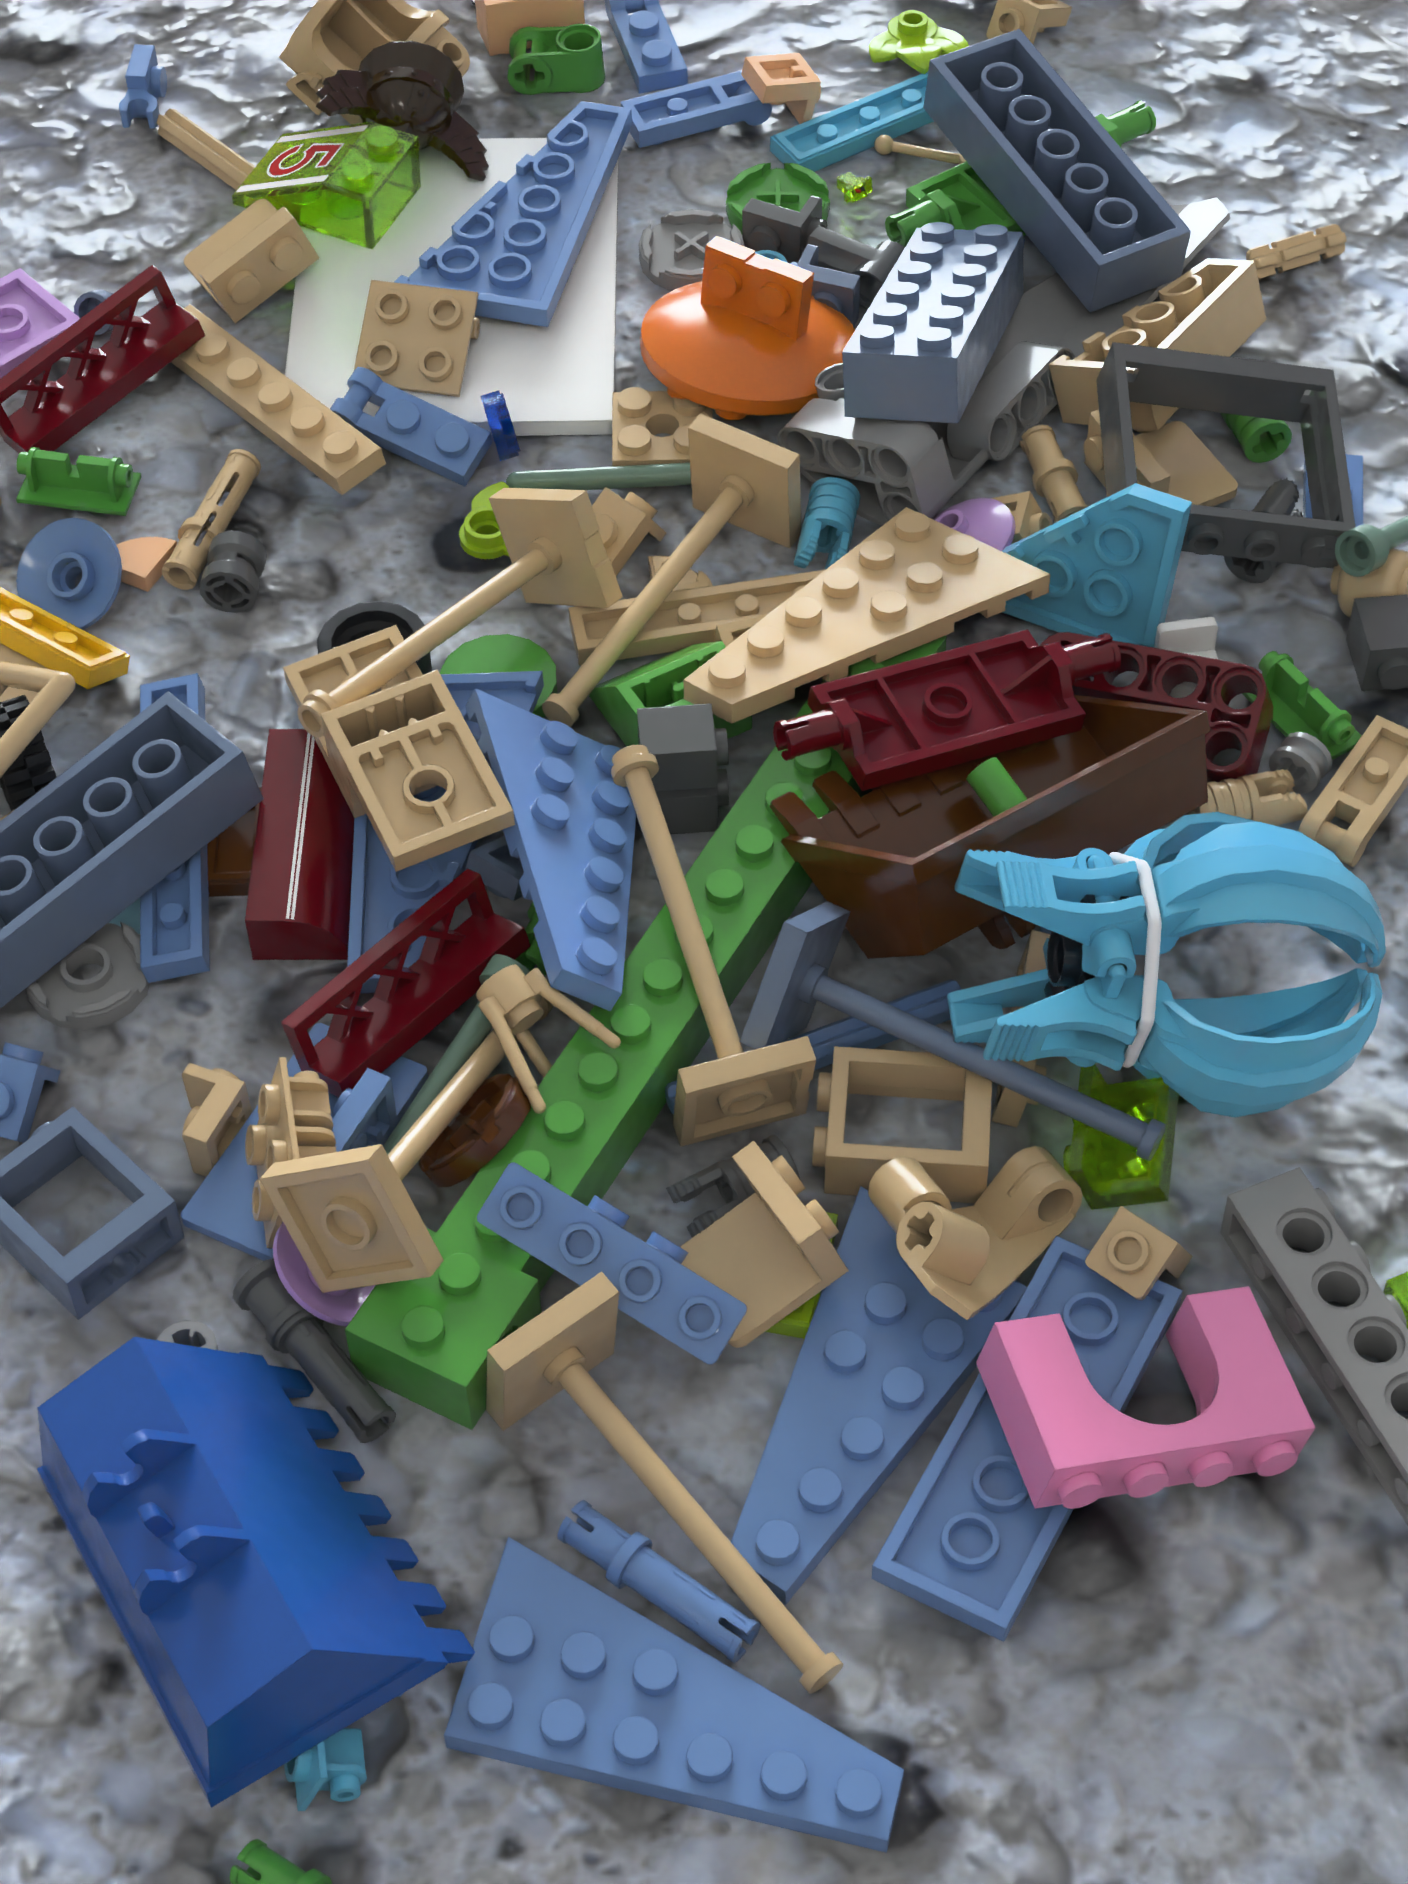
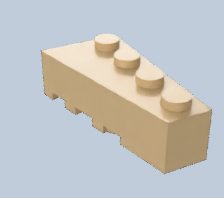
M1206 259L1159 290L1160 301L1135 306L1123 314L1124 326L1106 337L1105 333L1098 331L1082 342L1084 352L1073 360H1070L1069 356L1062 355L1048 364L1063 423L1088 425L1090 413L1099 410L1096 380L1113 342L1230 357L1267 320L1255 261ZM1126 367L1127 373H1134L1135 368ZM1130 402L1132 429L1139 433L1157 431L1165 425L1166 421L1179 408Z

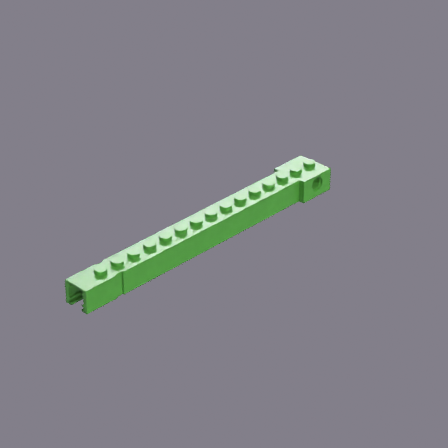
M947 636L933 640L878 664H875L870 657L848 666V676L846 677L946 651ZM808 699L795 718L813 713L807 704ZM775 745L684 876L729 1007L780 932L784 921L788 920L813 882L801 864L794 861L781 843L783 838L789 836V833L771 810V801L787 792H794L817 818L830 813L831 811L812 786L814 779L830 771H836L860 797L873 791L872 789L865 791L860 789L842 758L832 747L797 756L792 760L786 761L781 756L782 751L785 750L778 751ZM666 903L624 963L622 994L612 1010L608 1011L594 1005L589 1012L590 1015L620 1038V1046L616 1049L610 1048L580 1026L538 1086V1090L546 1104L545 1112L542 1114L535 1113L531 1106L520 1128L504 1148L479 1170L438 1231L435 1232L427 1228L444 1260L431 1277L376 1285L345 1328L350 1360L367 1380L473 1430L485 1412L487 1350L542 1313L540 1292L555 1269L477 1221V1214L508 1164L512 1162L519 1164L588 1206L594 1195L602 1199L665 1105V1087L668 1083L677 1080L678 1069L691 1066L710 1037Z

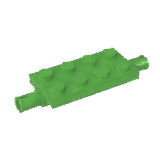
M1137 101L1132 106L1108 117H1105L1103 114L1095 116L1120 147L1122 144L1139 136L1153 132L1156 127L1155 114L1150 106L1145 107V102ZM967 161L907 188L906 206L908 209L888 216L885 221V229L889 239L893 242L897 241V243L906 247L916 228H921L925 224L934 222L949 223L954 226V229L975 230L982 225L997 224L1005 226L1008 231L1023 232V236L1026 235Z

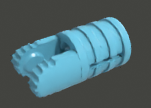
M825 477L813 483L801 527L794 565L804 569L812 561L816 552L829 553L825 569H827L849 552L855 518L861 499L858 489L851 482L838 477Z

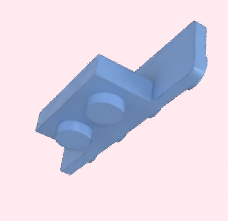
M514 1162L508 1164L477 1214V1221L580 1286L602 1271L619 1291V1310L706 1364L713 1365L717 1362L747 1313L745 1303L682 1265L689 1252L655 1231L651 1233L645 1242L623 1229L630 1216L598 1196L594 1195L588 1206L519 1164Z

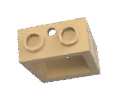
M834 1046L832 1073L819 1072L817 1111L829 1112L828 1127L815 1126L813 1138L812 1166L825 1167L824 1193L857 1196L860 1186L867 1190L869 1189V1183L874 1173L882 1165L896 1158L908 1157L915 1159L922 1165L950 1202L975 1203L987 1188L992 1081L930 1052ZM848 1094L963 1101L961 1151L844 1143Z

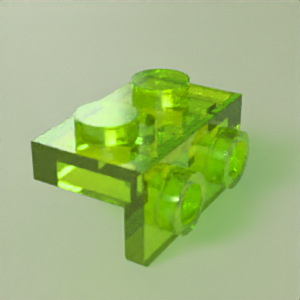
M1096 1064L1091 1067H1081L1077 1091L1148 1124L1154 1118L1165 1123L1166 1129L1154 1156L1150 1161H1147L1136 1155L1138 1148L1072 1118L1074 1124L1072 1144L1066 1145L1064 1149V1169L1080 1186L1083 1197L1091 1210L1168 1201L1179 1094L1166 1085L1162 1077L1107 1084Z

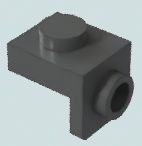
M813 195L810 196L800 212L753 198L749 200L742 210V238L744 246L755 250V252L760 250L776 251L782 254L789 264L792 261L799 262L807 245L809 235L815 228L821 226L827 229V221L822 219V198Z

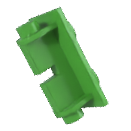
M31 447L28 452L21 451L17 458L18 474L26 475L16 501L22 504L126 516L142 476L141 473L133 472L132 465L123 464V460L120 457H113L111 459L79 455L76 465H72L68 453L45 451L37 447Z
M1276 651L1267 653L1259 662L1258 667L1262 671L1273 704L1271 723L1285 737L1294 732L1308 733L1316 737L1326 746L1332 760L1352 750L1362 736L1351 724L1352 716L1346 710H1340L1318 688L1313 689L1309 685V679L1293 665L1294 661L1288 654L1283 653L1279 655ZM1242 693L1251 703L1257 697V695L1252 693Z

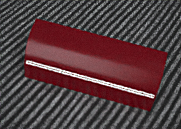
M269 729L261 789L264 799L259 804L245 915L253 960H348L355 818L314 737L305 729Z

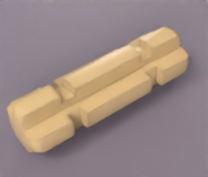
M1330 224L1317 228L1315 235L1310 230L1271 243L1272 248H1269V244L1251 248L1246 252V260L1255 261L1258 280L1275 275V269H1278L1279 273L1319 262L1321 260L1320 255H1322L1323 259L1341 255L1345 251V242L1347 241L1345 232L1341 231L1339 225Z

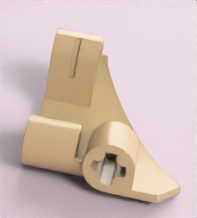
M1039 1146L1027 1147L1015 1153L1004 1164L973 1206L952 1209L948 1197L922 1165L915 1159L908 1157L896 1158L882 1165L874 1173L868 1189L871 1202L896 1233V1244L900 1256L932 1296L966 1320H969L992 1303L1052 1244L1055 1236L1059 1237L1074 1220L1083 1197L1081 1188L1048 1150Z

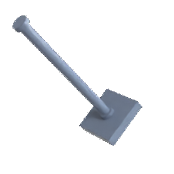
M827 901L784 921L742 1033L741 1043L753 1049H758L783 1042L807 1028L816 1002L820 1001L1138 1148L1136 1155L1147 1161H1150L1154 1156L1164 1135L1165 1123L1153 1118L1148 1124L1008 1059L1005 1061L1000 1059L994 1061L992 1058L989 1061L985 1060L983 1057L985 1048L971 1042L963 1043L961 1041L957 1043L954 1041L952 1033L828 977L829 967L851 911Z

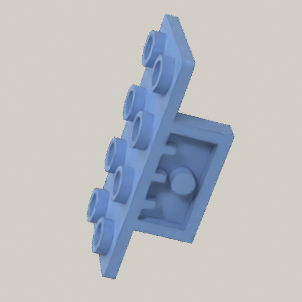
M317 1023L308 1033L313 1046L327 1036L330 1026L323 1023ZM294 1054L287 1063L289 1077H294L295 1074L301 1072ZM401 1056L382 1073L367 1068L355 1087L344 1090L339 1098L329 1093L331 1117L333 1120L332 1132L335 1135L336 1151L378 1144L384 1145L428 1079L427 1067ZM257 1105L182 1210L181 1219L184 1226L265 1261L273 1259V1248L266 1247L263 1221H255L253 1218L252 1193L254 1183L258 1180L256 1165H248L245 1156L247 1128L249 1125H257L259 1120Z

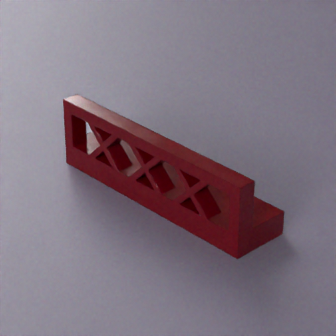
M151 265L0 379V434L3 440L18 453L21 451L28 452L31 447H37L45 451H55L203 338L205 333L199 320L176 303L162 272ZM153 290L159 303L141 317L133 316L138 300ZM105 324L114 325L110 340L99 349L91 348L95 332ZM62 357H71L67 373L57 381H48L52 365ZM18 390H28L24 405L8 417L1 403Z
M467 868L281 1021L301 1071H314L318 1073L319 1078L326 1082L328 1092L338 1098L344 1090L355 1087L367 1068L382 1073L478 991L481 986L479 976L493 955L501 954L515 960L531 946L526 930L523 926L494 913L481 874ZM467 898L472 915L456 929L449 930L455 908ZM420 936H426L420 958L409 968L403 967L409 946ZM374 974L380 975L374 997L363 1006H356L363 984ZM327 1013L333 1014L327 1036L313 1046L307 1030Z

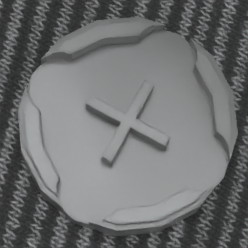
M690 209L671 212L661 217V224L654 226L652 229L650 224L642 232L639 241V260L642 272L654 284L670 291L685 285L701 282L706 245L718 236L744 246L741 231L734 224L733 229L729 225L724 224L722 216L710 211Z

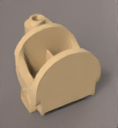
M318 0L295 29L288 44L279 56L296 73L287 81L286 86L317 115H320L323 111L316 107L317 103L321 100L316 93L324 86L322 83L325 78L335 76L338 70L358 71L361 61L373 49L393 41H415L433 46L451 58L461 72L462 77L469 69L470 58L466 48L444 28L450 22V19L441 10L425 11L407 4L404 0ZM340 114L353 127L364 126L359 115Z

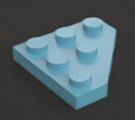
M1135 483L1005 547L1002 552L1050 573L1049 593L1033 600L1027 595L1022 594L1006 601L1005 611L1002 613L1056 632H1070L1092 637L1108 633L1113 637L1112 640L1154 648L1157 626L1160 623H1164L1192 502Z

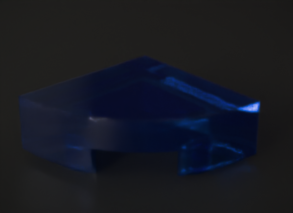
M498 390L480 396L500 461L519 456L518 452L521 450L503 393L500 394Z

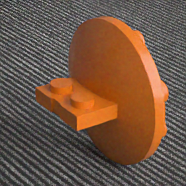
M716 236L705 247L702 281L685 285L667 293L649 308L642 322L640 350L647 368L667 387L669 396L677 399H688L697 404L715 409L716 414L724 419L740 420L747 415L770 416L796 413L813 398H819L815 387V378L825 368L843 363L842 351L853 335L855 328L843 313L816 300L811 295L814 278L813 272L776 258L773 260L756 254L755 250Z

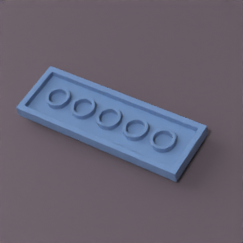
M1055 1236L1009 1320L1060 1313L1089 1382L1107 1403L1124 1413L1180 1306L1183 1290L1157 1280L1147 1297L1143 1300H1137L1086 1265L1085 1260L1091 1250ZM980 1373L872 1565V1579L1004 1642L1073 1509L1065 1508L1062 1504L1034 1509Z

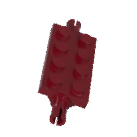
M1026 629L810 687L807 704L813 713L789 720L776 721L773 726L774 742L778 751L785 750L782 751L781 756L786 761L792 760L797 756L832 747L838 752L860 789L865 791L1080 731L1086 713L1074 697L1072 686L1076 680L1117 671L1121 664L1120 650L1116 642L1110 643L1113 637L1108 633L1062 646L1059 641L1039 646L1029 630Z

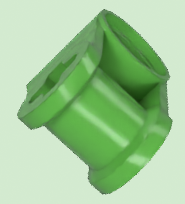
M573 24L561 27H525L516 31L510 38L509 53L512 61L508 65L507 79L515 91L526 95L554 92L586 93L598 89L605 81L600 31L589 24ZM528 41L532 42L531 53L526 52ZM531 68L535 70L533 81H530Z

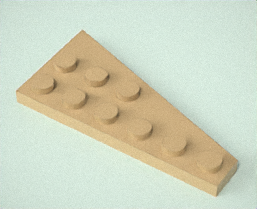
M906 507L683 680L684 699L693 704L712 703L714 715L731 724L795 698L796 687L821 677L827 682L848 676V666L869 657L875 664H878L953 633L955 622L971 615L981 613L984 617L989 618L1004 612L1006 601L1022 594L1027 595L1031 600L1049 593L1050 573L976 540L970 535L963 534L935 521L925 514Z

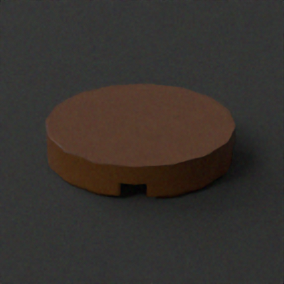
M509 1073L497 1074L485 1080L459 1111L460 1114L452 1125L444 1129L420 1158L418 1164L420 1169L437 1187H451L469 1178L502 1150L520 1128L530 1111L531 1104L524 1094L517 1077L514 1075L513 1078Z

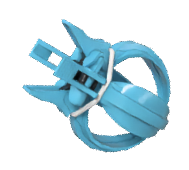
M1210 812L1183 815L1166 829H1157L1137 839L1124 854L1112 852L1108 855L1100 849L1085 848L1077 856L1059 859L1035 858L1010 851L1004 853L1000 850L998 852L994 850L990 852L987 850L983 852L976 850L974 852L970 849L965 855L954 886L956 892L1051 931L1050 938H1046L1043 946L1047 969L948 993L947 1000L954 1041L957 1043L961 1041L963 1043L985 1042L987 1044L983 1052L985 1060L989 1061L992 1058L994 1061L998 1059L1012 1061L1015 1059L1019 1062L1022 1059L1028 1062L1047 1057H1066L1071 1063L1080 1067H1091L1099 1063L1113 1070L1120 1071L1122 1066L1126 1068L1134 1066L1136 1070L1162 1092L1182 1096L1199 1111L1236 1118L1278 1110L1295 1100L1326 1088L1351 1068L1376 1026L1383 994L1379 975L1368 973L1367 970L1360 968L1325 981L1301 987L1221 998L1173 999L1172 992L1167 983L1158 979L1159 956L1169 952L1175 946L1179 937L1208 927L1240 923H1283L1306 926L1329 939L1345 951L1356 963L1367 962L1368 966L1372 968L1380 965L1386 953L1384 925L1379 907L1368 887L1349 871L1332 851L1299 831L1225 813ZM1134 955H1145L1144 975H1134L1137 966ZM1360 1002L1357 1014L1343 1023L1351 1009ZM1023 1007L1003 1015L1002 1008Z

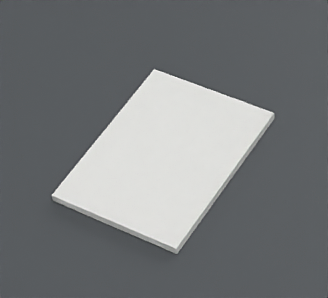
M547 138L479 139L487 150L484 156L489 165V168L484 170L486 176L484 181L468 178L463 169L453 160L431 146L411 151L395 149L394 152H390L386 149V144L380 140L311 141L310 146L314 143L345 144L327 166L314 168L325 153H317L308 163L307 178L328 175V177L321 182L306 183L301 229L316 251L319 259L297 275L295 279L285 376L329 409L337 398H344L349 390L347 381L354 371L371 280L394 282L401 275L409 277L420 267L419 257L430 247L438 249L451 237V226L498 181L506 183L516 174V164L526 154L534 156L547 144ZM619 158L549 326L529 325L475 316L480 319V332L477 340L470 339L460 397L413 391L405 392L490 431L491 436L612 435V398L615 389ZM368 401L362 411L374 417L380 407Z

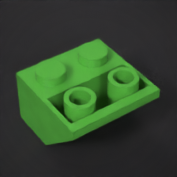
M722 641L692 644L596 685L589 694V697L626 747L638 745L637 709L694 705L684 699L683 680L726 646ZM713 714L714 729L726 728L727 739L752 729V716L731 724Z

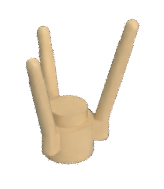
M515 964L501 969L487 979L478 989L476 998L480 1002L478 1007L491 1023L535 1113L542 1114L546 1110V1104L513 1036H516L539 1074L544 1078L552 1065L528 1029L544 1013L543 1008L539 1004L542 997L610 1048H618L621 1040L600 1021L559 990L552 988L538 968H534L525 975L521 968Z

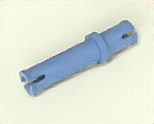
M585 1500L578 1502L571 1509V1512L578 1517L576 1523L566 1516L559 1528L557 1539L565 1544H569L606 1570L607 1581L619 1589L627 1585L722 1652L731 1662L736 1663L745 1655L746 1649L741 1647L743 1641L750 1646L753 1644L761 1627L760 1622L754 1618H749L651 1549V1540L639 1531L630 1535L593 1509L592 1505Z

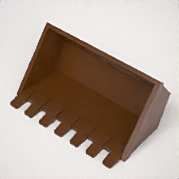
M1074 695L1086 713L1080 731L872 788V792L862 797L836 771H830L814 779L812 784L831 811L820 818H817L794 792H787L773 799L770 803V808L789 833V836L783 838L781 843L794 861L801 864L826 901L851 911L845 927L868 959L922 956L977 926L993 947L1006 949L1016 942L1004 916L1021 938L1030 934L1031 930H1034L1036 924L955 891L954 886L967 851L972 849L974 852L976 850L981 852L984 850L988 852L994 850L998 852L1000 850L1004 853L1010 851L1035 858L1059 859L1077 856L1085 848H1096L1109 855L1112 852H1118V850L1135 842L1137 839L1207 803L1205 734L1210 732L1207 711ZM997 757L1027 800L993 817L966 778L981 763L990 758Z

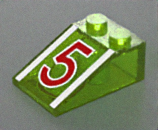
M373 122L282 134L232 195L233 204L248 208L259 199H267L277 210L284 206L296 219L299 226L374 249L421 187L418 136Z

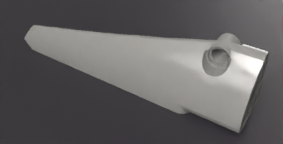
M1218 198L1192 204L1170 205L1191 230L1183 269L1230 219L1229 211ZM1058 273L1024 292L959 423L845 417L843 363L834 364L825 368L817 375L815 387L819 398L810 400L779 431L777 435L778 445L800 454V472L812 483L825 477H838L851 482L858 489L861 498L857 514L871 522L883 526L906 507L933 519L988 459L1003 461L1016 449L1020 441L1023 440L1021 437L1023 433L1037 426L1058 404L1048 364L1062 355L1069 356L1070 360H1073L1084 352L1082 344L1084 340L1098 331L1105 333L1106 337L1124 326L1123 314L1135 306H1142L1153 302L1159 295L1158 291L1171 282L1091 313Z

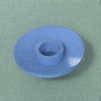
M65 518L54 521L36 533L23 551L17 570L18 596L84 630L100 620L113 604L121 583V557L112 537L99 525L81 518ZM82 572L81 581L78 584V586L75 587V580L77 576Z

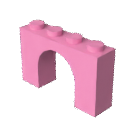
M1249 1286L1187 1295L1171 1323L1166 1337L1192 1393L1197 1417L1178 1424L1161 1425L1143 1422L1123 1414L1107 1403L1089 1382L1060 1313L994 1323L976 1364L1034 1509L1061 1504L1069 1509L1081 1508L1095 1502L1099 1498L1121 1494L1142 1498L1155 1494L1164 1487L1194 1483L1197 1487H1208L1218 1484L1231 1476L1255 1472L1264 1477L1274 1476L1288 1470L1297 1462L1300 1452L1316 1427Z

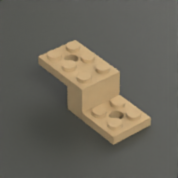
M396 625L283 667L286 683L299 707L303 704L304 697L312 691L322 690L327 694L404 639ZM415 662L374 691V694L320 714L324 736L314 737L354 818L367 814L396 872L515 825L513 809L438 669L423 675ZM436 786L443 787L446 790L441 798L430 802L420 801L413 796Z

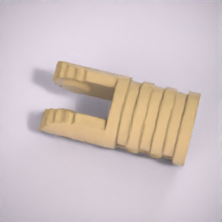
M1282 769L1239 776L1237 779H1223L1220 782H1207L1208 802L1186 813V815L1220 812L1279 826L1302 820L1308 812V806L1300 793L1296 794L1293 792L1292 788L1295 786V780L1290 771Z

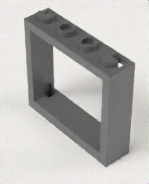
M1112 343L1096 380L1107 497L1137 483L1130 402L1299 422L1301 425L1313 518L1192 504L1181 551L1193 552L1199 555L1212 554L1247 558L1253 561L1299 564L1312 568L1325 567L1334 569L1335 566H1338L1335 556L1336 541L1342 533L1356 526L1334 370ZM1126 367L1135 368L1134 373H1127ZM1305 390H1311L1309 395H1303Z

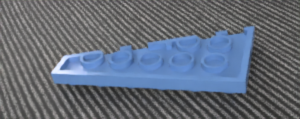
M508 1537L472 1647L475 1653L470 1661L467 1662L444 1733L446 1748L887 1853L903 1785L904 1769Z

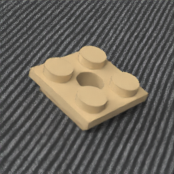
M630 387L621 392H613L612 466L690 462L688 427L699 413L713 418L712 408L697 404L688 399L672 398L668 395L667 391H647L640 387ZM660 433L671 434L669 436L664 437L655 436L656 434Z

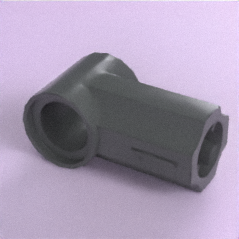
M821 226L815 228L809 235L807 244L819 246V267L860 276L859 305L867 310L905 248L901 244L889 240L881 242L874 248Z

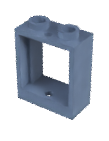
M73 1106L54 1121H48L39 1126L27 1141L0 1160V1245L78 1320L185 1238L175 1200ZM83 1156L131 1200L133 1204L63 1257L13 1207Z

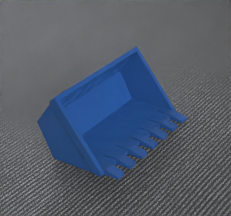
M133 1337L37 1407L43 1464L37 1470L52 1503L212 1808L441 1671L447 1664L470 1661L475 1651L464 1633L460 1630L426 1627L421 1616L441 1614L447 1605L436 1587L432 1584L398 1581L393 1571L412 1569L419 1560L406 1540L373 1536L369 1533L366 1526L387 1524L391 1514L382 1499L377 1495L347 1492L340 1485V1482L360 1481L365 1472L352 1453L322 1449L316 1445L314 1440L335 1438L339 1429L326 1411L293 1406L289 1398L309 1397L314 1390L304 1372L297 1369L268 1365L263 1355L245 1352L232 1353Z

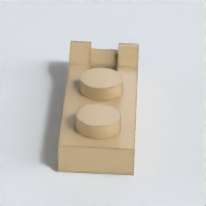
M1376 715L1306 813L1298 831L1325 848L1336 852L1335 855L1342 863L1354 867L1360 860L1367 843L1408 786V729ZM1335 816L1351 825L1345 830L1330 822Z

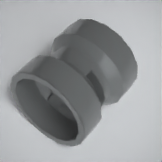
M241 531L222 532L212 539L207 554L208 565L203 571L199 585L200 595L206 603L215 609L232 613L247 611L254 606L260 587L259 577L263 573L267 559L266 548L254 536Z

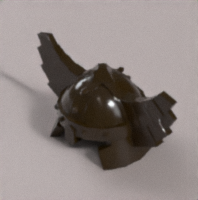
M393 41L373 49L361 61L358 71L338 70L335 76L325 78L322 83L324 86L317 91L316 94L321 99L316 105L318 109L328 116L336 114L359 115L363 124L368 125L367 129L371 135L386 144V149L390 152H394L395 149L411 151L431 146L453 160L463 169L468 178L484 181L486 178L484 170H487L489 165L484 154L487 150L477 137L479 132L456 112L460 107L464 94L462 74L451 58L435 47L415 41Z

